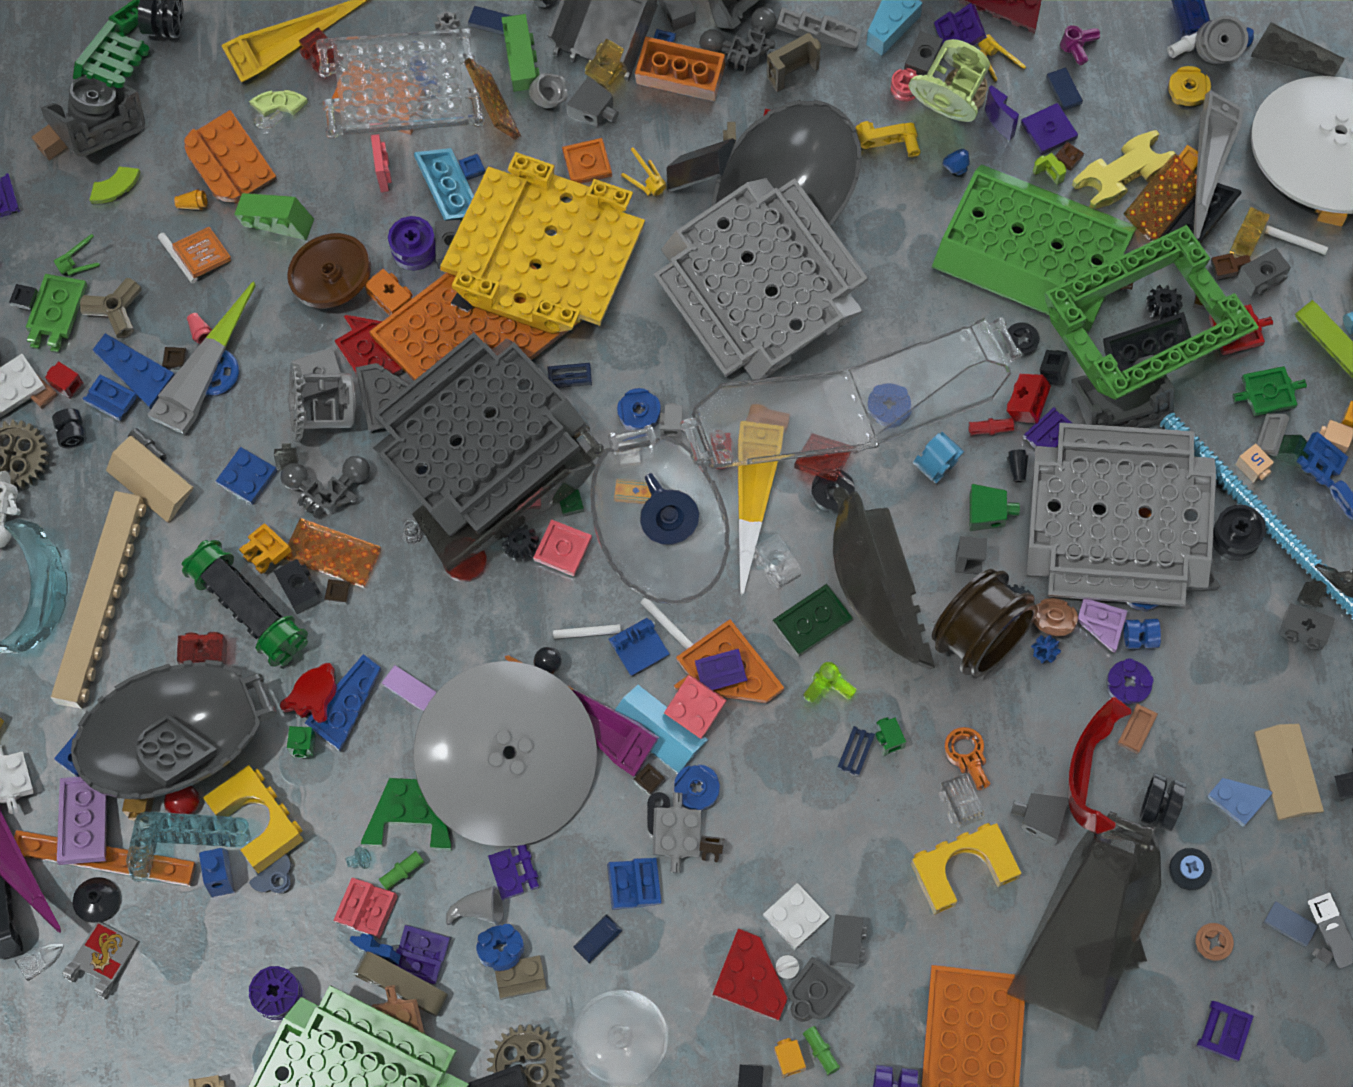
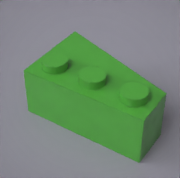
M242 193L234 214L245 227L306 241L314 222L311 214L296 197Z

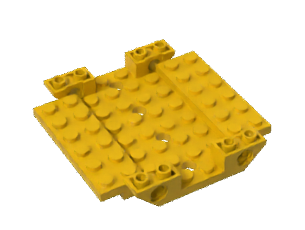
M515 152L508 167L510 173L488 166L440 265V270L455 275L452 288L472 306L549 333L573 330L575 323H580L581 319L600 326L645 225L644 219L623 212L626 211L633 192L597 179H593L590 187L554 175L555 165ZM563 197H569L572 201L569 203H564L561 201V199ZM548 230H554L556 231V234L554 236H549L545 232ZM538 263L541 265V268L532 269L530 265ZM517 297H523L526 301L524 303H516L514 300Z

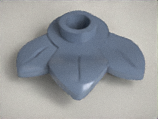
M285 854L259 874L256 872L257 876L249 881L251 887L258 892L270 890L277 894L286 892L291 885V878L288 875L291 863L288 856ZM278 879H283L281 886H276Z

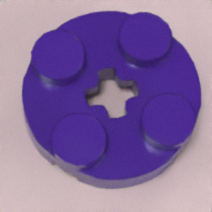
M1128 658L1116 663L1110 669L1107 675V690L1111 697H1116L1125 705H1136L1147 699L1152 690L1154 679L1145 665ZM1125 678H1132L1135 686H1125Z

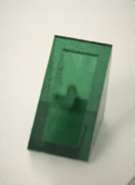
M1284 435L1277 456H1269L1301 469L1297 459L1300 456L1308 459L1309 455L1303 451L1308 441L1302 435Z

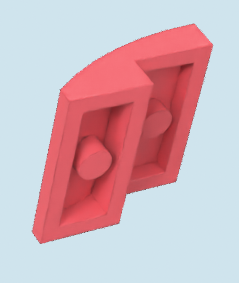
M351 878L333 921L380 939L398 895L394 892L375 887L371 883Z

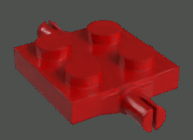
M1251 304L1245 305L1244 307L1259 328L1221 347L1222 355L1264 345L1265 340L1261 332L1262 327L1273 325L1272 317L1259 319L1254 314ZM1209 315L1208 318L1211 326H1216L1217 324L1215 323L1211 315Z

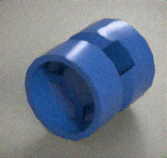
M1138 619L1125 620L1124 643L1126 649H1140L1142 645L1145 648H1159L1161 643L1159 620L1144 619L1143 623Z

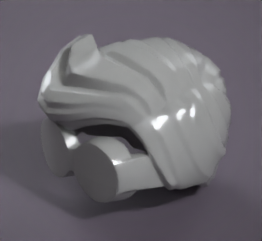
M551 73L539 74L529 87L530 98L537 105L544 108H553L560 105V103L567 100L564 77Z

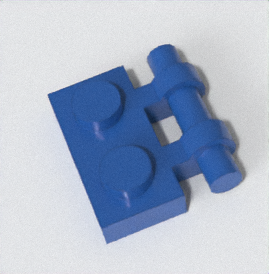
M1314 432L1311 434L1303 450L1309 455L1308 459L1300 456L1297 459V463L1301 465V469L1304 472L1312 474L1320 485L1324 484L1330 488L1334 484V481L1330 478L1331 474L1334 476L1340 475L1349 457L1319 432ZM1317 462L1323 466L1322 471L1316 467Z

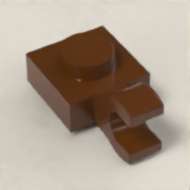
M1233 253L1211 258V264L1217 280L1238 275V270L1251 262L1249 255L1234 258Z

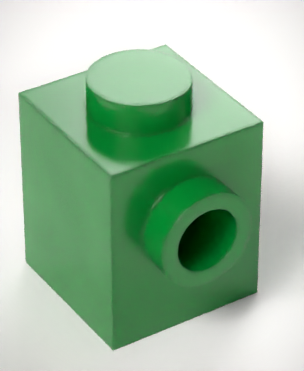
M289 726L287 750L291 756L296 758L314 757L316 734L313 728Z

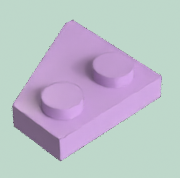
M1083 599L1078 622L1111 652L1115 653L1127 610L1094 600Z

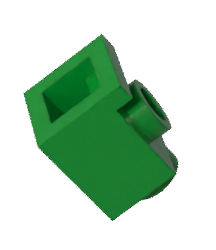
M886 717L876 722L878 732H875L879 744L884 745L882 749L883 756L905 748L906 740L896 717L892 719Z

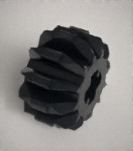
M1159 284L1156 290H1150L1145 302L1147 304V311L1152 312V318L1159 316L1160 320L1163 317L1166 318L1179 313L1183 304L1181 302L1182 295L1176 294L1177 288L1170 290L1169 284L1165 288Z
M516 523L515 530L508 527V534H503L502 536L505 541L502 543V548L506 550V556L512 555L514 561L521 557L524 562L526 555L533 558V551H537V543L539 542V537L535 536V530H528V525L526 524L520 528L519 524ZM523 540V544L518 545V541Z

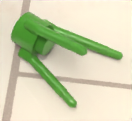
M90 234L66 254L53 260L62 275L67 272L71 276L77 272L100 266L97 262L73 269V266L76 264L71 256L85 246L94 237L93 234Z

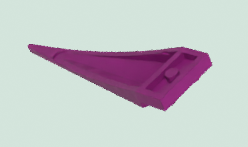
M0 810V876L57 932L61 933L60 925L41 892Z

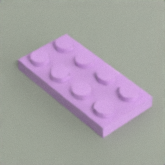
M81 777L60 778L57 842L58 865L106 861L107 795L90 788Z

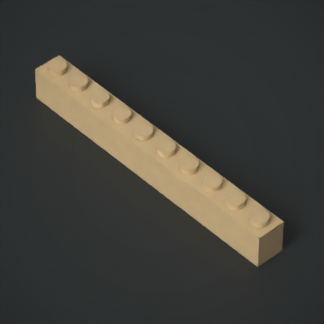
M114 492L51 694V698L56 704L82 709L84 702L86 703L89 699V685L96 676L95 666L97 660L99 661L102 656L101 646L109 633V620L115 614L114 604L116 598H119L121 594L122 578H125L127 575V562L134 552L133 542L140 532V519L146 513V504L139 495Z

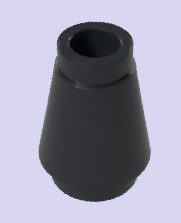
M1011 450L1006 458L1013 483L1025 482L1028 464L1026 450Z

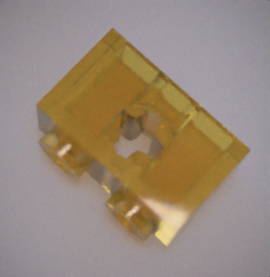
M606 38L604 43L601 42L596 49L597 54L594 59L589 60L587 63L585 75L609 90L623 68L620 59L624 49ZM609 62V65H602V63Z
M1250 207L1229 253L1239 257L1244 255L1251 257L1270 215Z

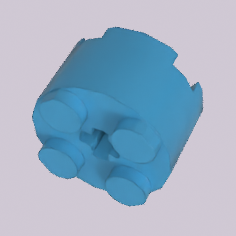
M942 431L925 446L926 448L922 452L921 457L917 455L913 464L931 481L937 484L944 477V473L948 469L951 470L958 463V459L963 455L964 451Z

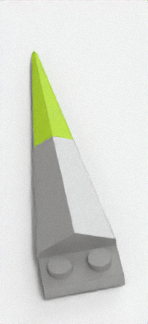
M254 281L158 395L159 399L147 414L151 420L184 435L187 433L198 416L225 347L256 287Z

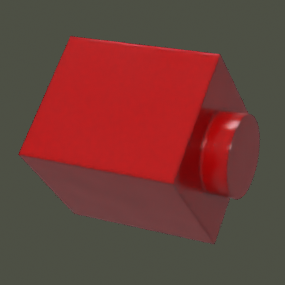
M59 361L48 370L45 376L52 388L69 399L72 398L83 384L78 373Z

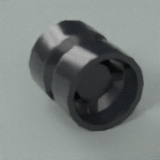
M73 408L63 409L52 416L60 447L75 448L86 442L87 437L82 426L83 422L79 410Z

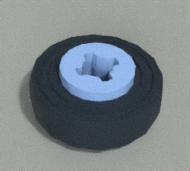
M1184 848L1172 857L1169 872L1173 882L1180 888L1197 890L1205 886L1210 880L1212 865L1208 856L1201 850Z

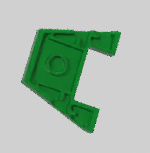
M389 778L363 835L361 845L383 847L386 824L432 826L431 850L452 851L447 825L435 815L427 804L417 779Z

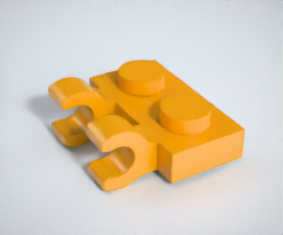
M265 523L248 536L250 541L239 549L243 554V558L248 562H252L260 574L267 571L271 562L276 565L292 552L290 546ZM260 550L262 553L259 556H256L257 551Z

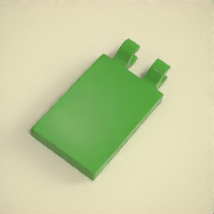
M51 274L44 275L26 324V329L30 332L27 338V342L31 343L30 348L39 349L41 335L44 334L50 335L47 343L48 346H51L50 351L60 352L62 338H69L80 307L81 298L86 291L87 283L85 280Z

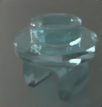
M360 846L355 848L354 855L345 858L347 866H353L354 869L360 866L363 869H367L370 866L371 855L367 849H363Z

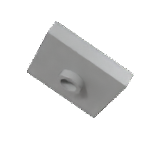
M333 348L292 361L300 365L302 374L341 373ZM318 382L305 383L302 393L304 401L337 391L338 382H325V391L318 390Z

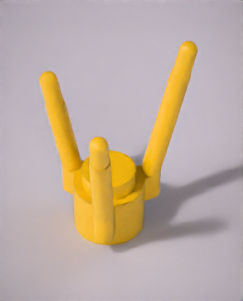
M987 34V38L978 43L980 51L986 57L987 55H995L999 50L1022 69L1026 68L1021 61L1000 46L990 34ZM990 64V68L988 70L993 80L996 82L998 79Z
M632 147V153L649 175L645 181L646 187L625 173H622L621 176L643 190L647 196L651 194L655 197L660 195L667 187L666 182L661 178L652 160H648L649 168L635 148Z

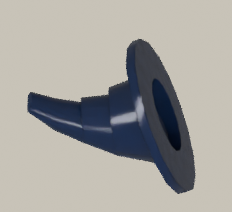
M652 473L647 474L644 478L651 497L645 502L640 513V524L643 532L650 540L659 544L673 545L684 541L693 534L699 522L700 513L696 502L682 491L665 490Z

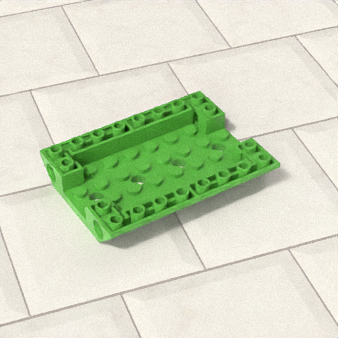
M981 164L975 170L948 225L932 268L1049 315L1045 292L1125 255L1138 226ZM974 211H981L984 216L977 218L972 213ZM1015 226L1021 227L1023 232L1019 234L1014 233L1012 228ZM1058 242L1063 248L1054 249L1051 244ZM1098 258L1103 264L1097 266L1091 260ZM1106 296L1080 308L1087 318L1083 325L1084 330L1090 332Z

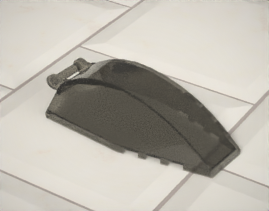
M837 487L833 492L834 499L838 504V515L833 534V558L835 571L847 601L864 626L880 642L916 665L929 670L935 668L929 643L923 644L921 632L926 630L923 623L918 624L916 614L921 612L919 605L914 606L911 595L916 594V590L890 510L888 508L865 510L862 499L857 491L849 494L845 488Z

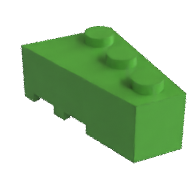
M526 14L501 17L513 92L529 90L530 85L540 73L539 67H534V63L537 62L536 50L531 49V45L535 44L533 33H529Z

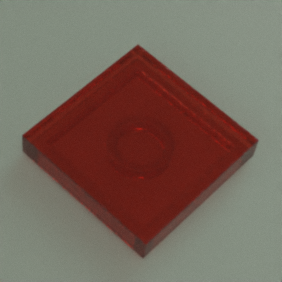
M811 434L795 461L794 468L836 481L852 452V446Z

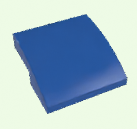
M637 858L632 861L609 862L607 864L612 910L661 904L657 858Z

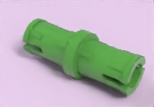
M415 850L402 862L395 863V867L379 878V881L386 890H389L401 879L408 878V874L424 863V860Z
M816 1026L803 1032V1036L813 1050L814 1058H818L827 1076L838 1071L840 1065H838L830 1052V1045L828 1043L825 1044Z

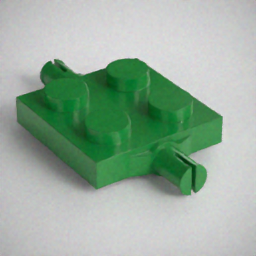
M1285 366L1243 374L1241 379L1245 390L1244 392L1233 393L1232 398L1234 403L1247 400L1255 417L1296 408L1298 404L1295 398V390L1307 388V383L1305 379L1292 381L1287 374Z

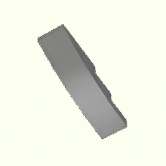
M783 7L779 11L775 28L799 37L810 32L812 37L817 38L821 43L855 49L857 48L862 31L827 15L820 18L805 11L800 15Z

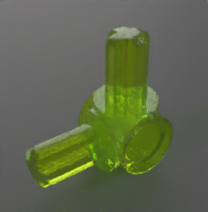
M825 662L812 676L813 682L803 693V697L805 700L813 703L824 689L828 690L833 687L845 698L850 699L855 694L856 688L840 677L842 673L836 664ZM822 671L830 672L832 678H825Z

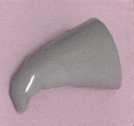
M492 886L458 900L446 913V924H451L454 919L461 916L478 918L495 925L501 924L504 909L497 887Z

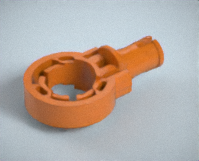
M968 727L954 729L945 740V755L947 759L955 766H958L961 773H965L967 769V773L971 775L977 790H983L982 785L984 789L987 788L991 783L981 767V764L982 766L986 764V759L983 755L984 742L981 735ZM970 736L973 737L972 743L975 748L971 753L958 754L954 750L956 742L962 739L970 740ZM951 740H952V743H951V752H952V753H950L949 748H948L949 743L951 742Z

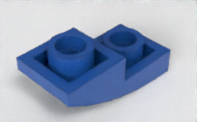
M369 934L350 937V941L363 952H371L392 964L399 965L400 955L393 950L392 946L378 943L374 936Z

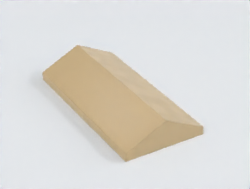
M129 436L113 451L106 469L110 475L134 495L141 496L144 503L168 523L171 522L194 489L191 484L133 436Z
M1279 724L1255 731L1254 735L1269 790L1273 792L1271 797L1277 819L1284 820L1323 813V806L1300 725Z

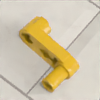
M864 121L855 127L862 149L905 142L909 157H916L921 153L914 123H901L874 129L873 123Z

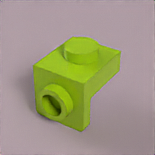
M1053 153L1047 156H1040L1034 162V175L1045 170L1056 185L1064 182L1066 167L1061 161L1057 160Z

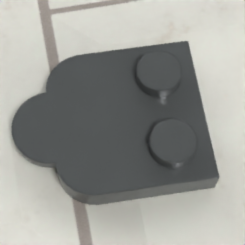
M811 957L788 989L789 998L793 1002L790 1009L793 1018L800 1022H806L811 1018L817 1020L825 1019L850 988V985L814 957Z

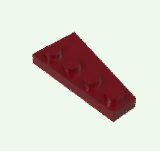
M959 0L958 3L965 6L972 3L975 5L976 10L980 12H989L997 19H1006L1011 21L1012 25L1017 27L1021 25L1028 28L1029 32L1035 34L1042 0Z

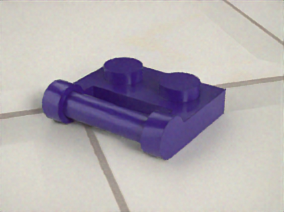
M1211 1001L1209 1017L1202 1038L1198 1039L1196 1046L1202 1050L1210 1051L1238 1062L1254 1016L1217 1001ZM1222 1013L1227 1016L1218 1043L1215 1044L1211 1042L1219 1015Z

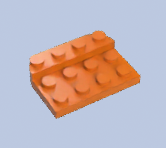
M231 110L198 130L192 129L184 139L185 151L189 161L192 162L217 200L237 203L242 193L253 194L277 179L275 173Z

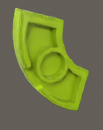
M119 166L111 178L102 182H94L89 201L91 204H103L117 200V197L125 192H129L134 187L140 176V170L138 168Z

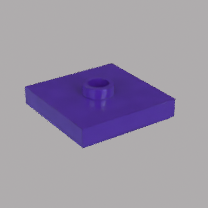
M1058 103L1021 119L1022 126L1041 155L1078 138V133Z

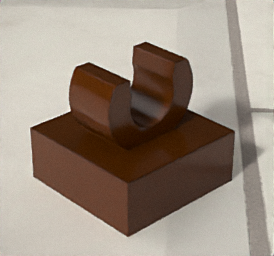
M1067 142L1055 157L1065 165L1066 169L1072 171L1083 158L1084 153Z

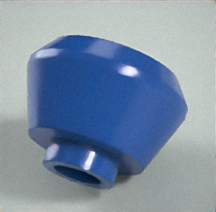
M959 149L947 155L943 159L942 164L949 172L960 175L968 170L967 167L970 165L969 152L965 149Z

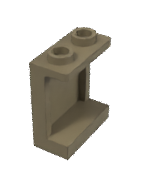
M809 32L767 55V79L777 92L784 89L785 75L808 63L815 71L819 69L821 44L818 39L813 38Z

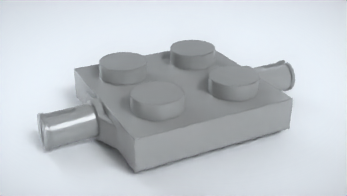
M673 793L672 807L654 808L653 855H664L671 858L670 872L680 873L681 858L700 857L701 810H690L682 807L683 793Z

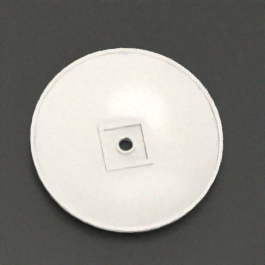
M1314 76L1298 79L1279 87L1260 105L1252 124V151L1260 169L1276 188L1301 204L1326 212L1353 213V80L1335 76ZM1335 130H1341L1345 134H1338Z

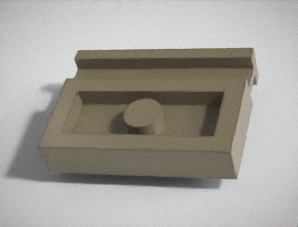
M540 955L519 959V962L508 970L495 971L500 1000L547 990Z

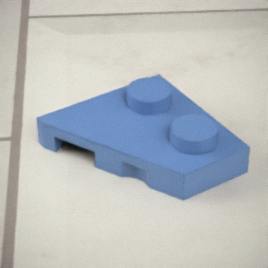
M1222 778L1207 797L1244 827L1273 792Z

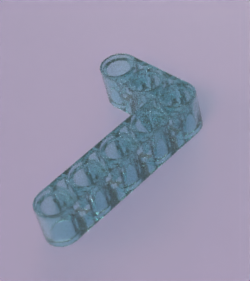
M160 812L140 813L135 819L126 858L129 875L132 880L137 882L144 881L149 877L157 842L244 847L251 840L249 823L240 817Z

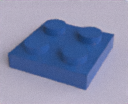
M240 447L215 482L217 485L253 505L276 474L277 469Z

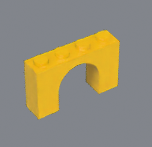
M248 765L203 798L220 822L248 804H261L269 809L270 820L265 831L240 849L259 874L304 840L300 836L303 830L295 820L290 822L287 818L290 813L284 804L278 805L274 799L278 796L271 786L265 788L262 783L265 781V778L258 769L253 771Z
M986 823L978 827L977 832L969 834V832L962 833L956 837V841L951 843L944 841L937 844L935 850L930 852L923 850L914 855L911 867L934 915L957 904V899L945 873L947 862L957 854L970 853L980 857L986 863L998 888L1019 879L1021 871L997 823L993 825Z

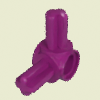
M1070 25L1065 29L1060 47L1063 51L1072 53L1077 64L1084 65V63L1088 62V57L1083 49L1084 43L1098 40L1100 38V30L1098 28L1082 30L1078 26Z

